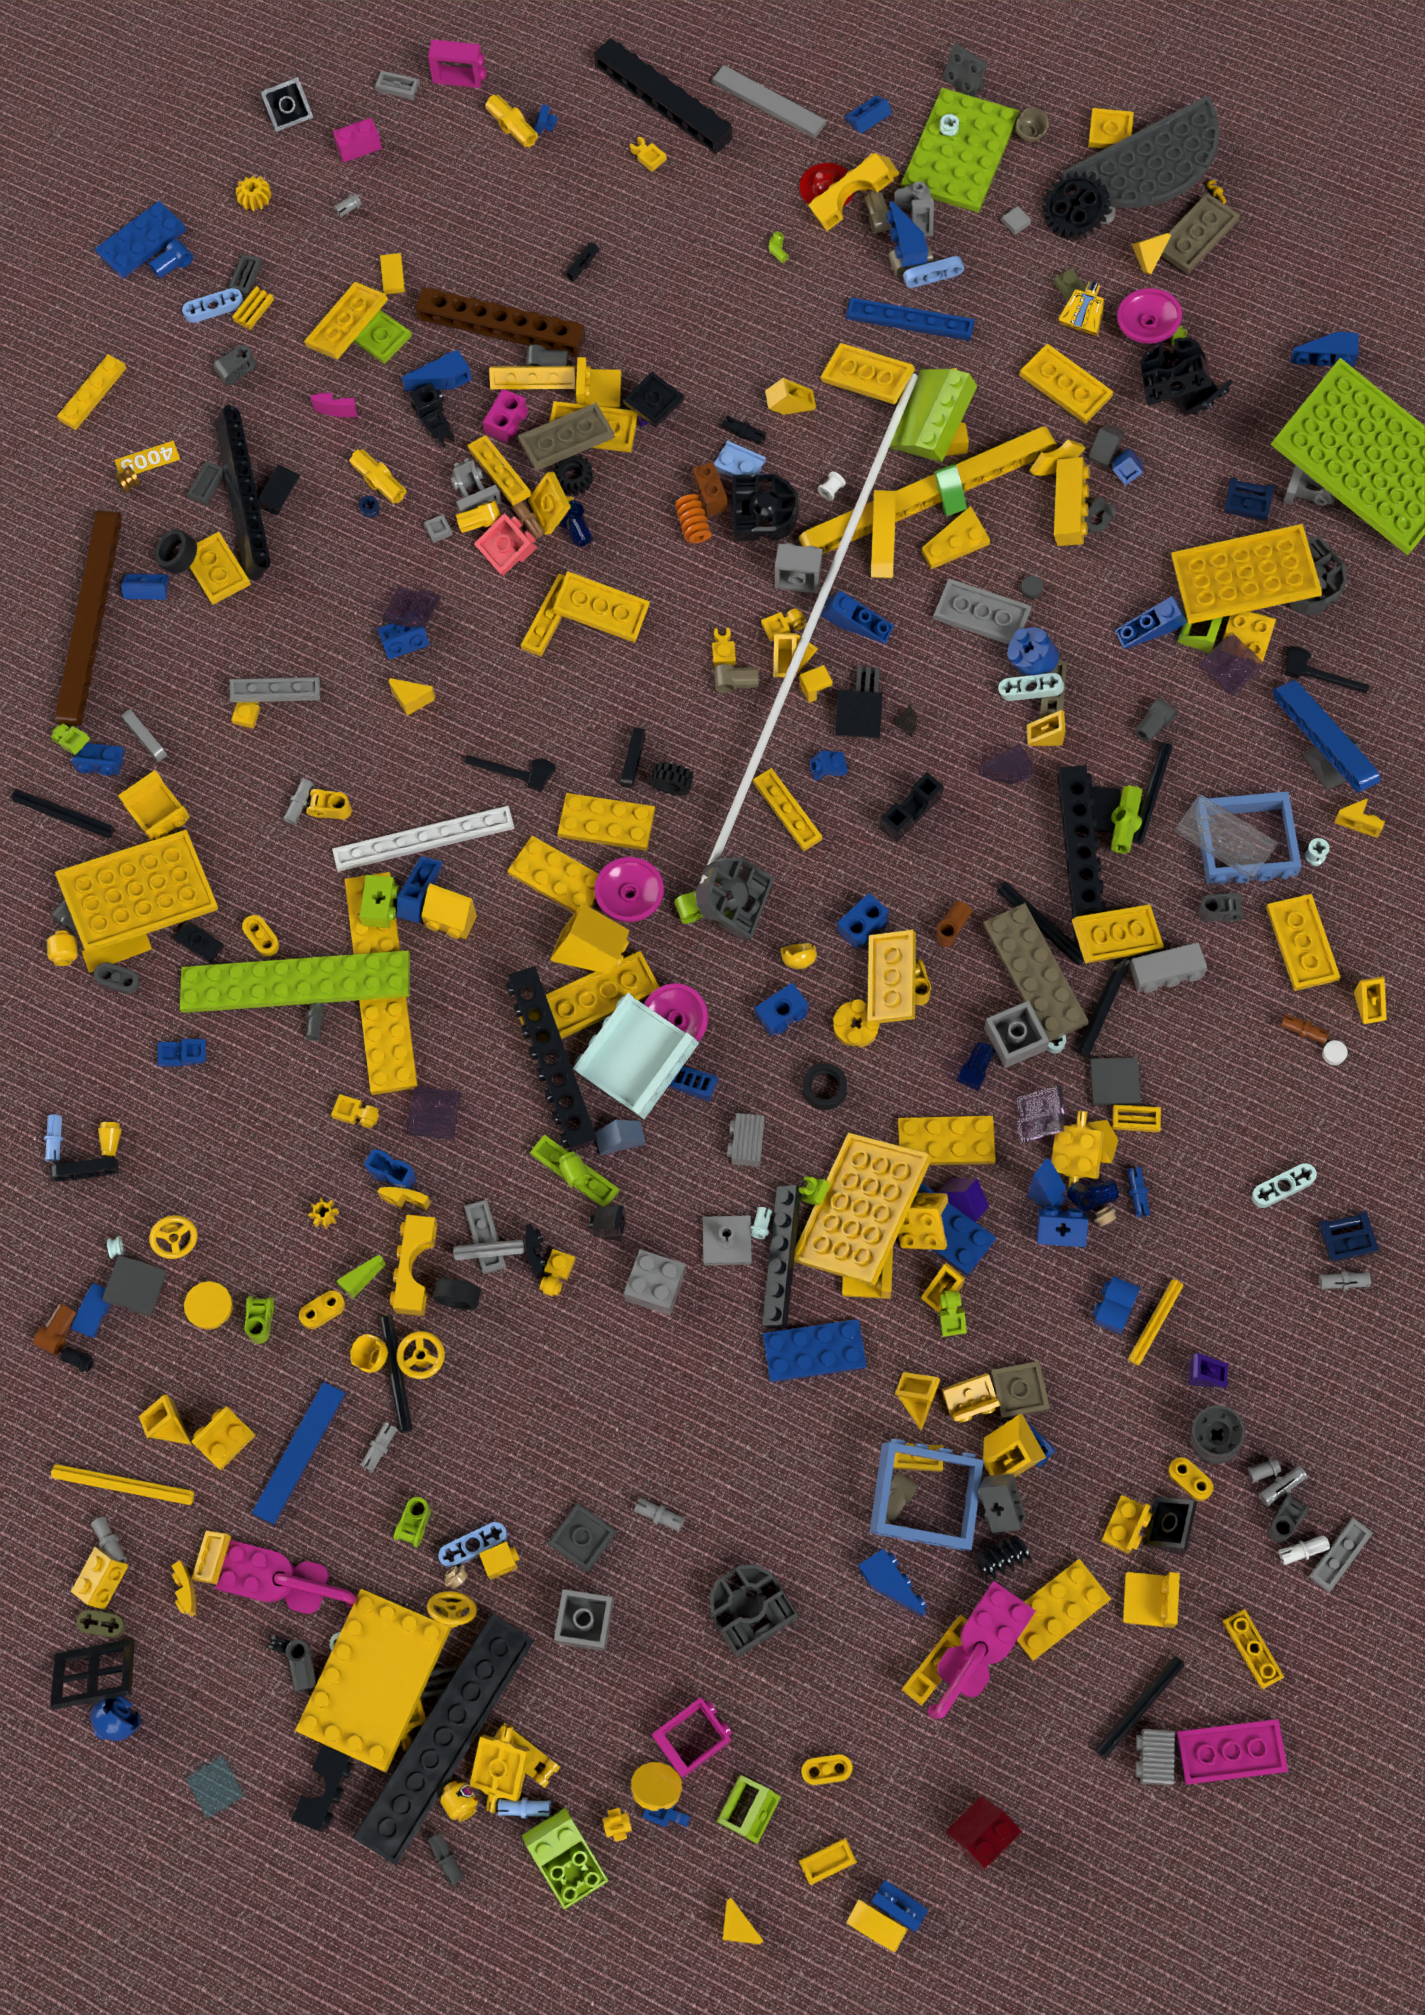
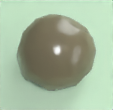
M1037 107L1026 108L1016 122L1017 134L1023 140L1030 143L1039 141L1049 127L1048 116Z

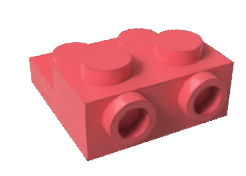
M505 513L474 543L503 576L518 561L523 562L537 548L534 544L536 541L535 537L529 531L523 532L521 529L523 524L515 516L511 518Z

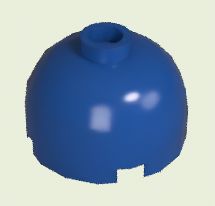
M122 1696L94 1702L90 1711V1720L94 1728L93 1732L99 1739L122 1741L129 1738L140 1727L142 1723L141 1715L139 1712L134 1715L129 1709L133 1705Z

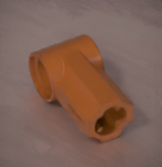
M955 901L945 918L938 924L935 940L939 946L950 947L955 943L957 935L973 913L968 904L963 901ZM948 931L952 935L945 936L941 932Z
M59 1304L46 1326L43 1325L37 1331L33 1344L56 1356L66 1342V1334L71 1328L77 1313L67 1306Z

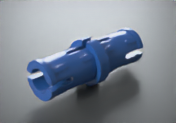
M1136 1167L1135 1174L1134 1169L1130 1168L1127 1170L1131 1187L1129 1195L1133 1197L1135 1216L1142 1217L1141 1207L1143 1208L1144 1217L1149 1216L1151 1212L1147 1200L1148 1188L1144 1185L1142 1168Z

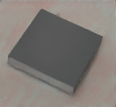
M1138 1058L1090 1059L1093 1106L1140 1105Z
M576 1503L552 1536L548 1545L589 1573L615 1537L617 1531Z

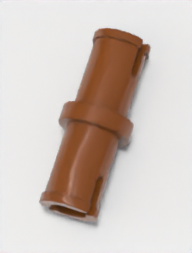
M1287 1013L1284 1014L1280 1027L1298 1033L1299 1037H1308L1323 1045L1330 1033L1329 1030L1310 1024L1311 1021L1309 1020L1303 1021Z

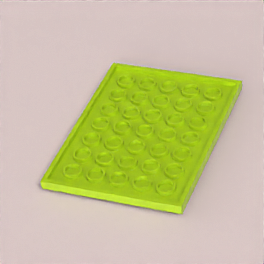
M1339 358L1270 445L1408 556L1425 535V426L1343 359Z

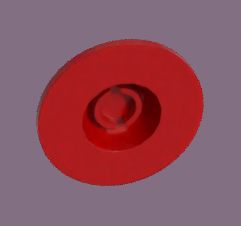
M821 163L812 166L803 174L800 180L799 189L802 199L809 205L815 197L822 195L833 183L844 178L849 171L834 163ZM852 193V194L846 199V201L844 202L843 207L846 206V205L851 201V199H852L853 196H854V193Z

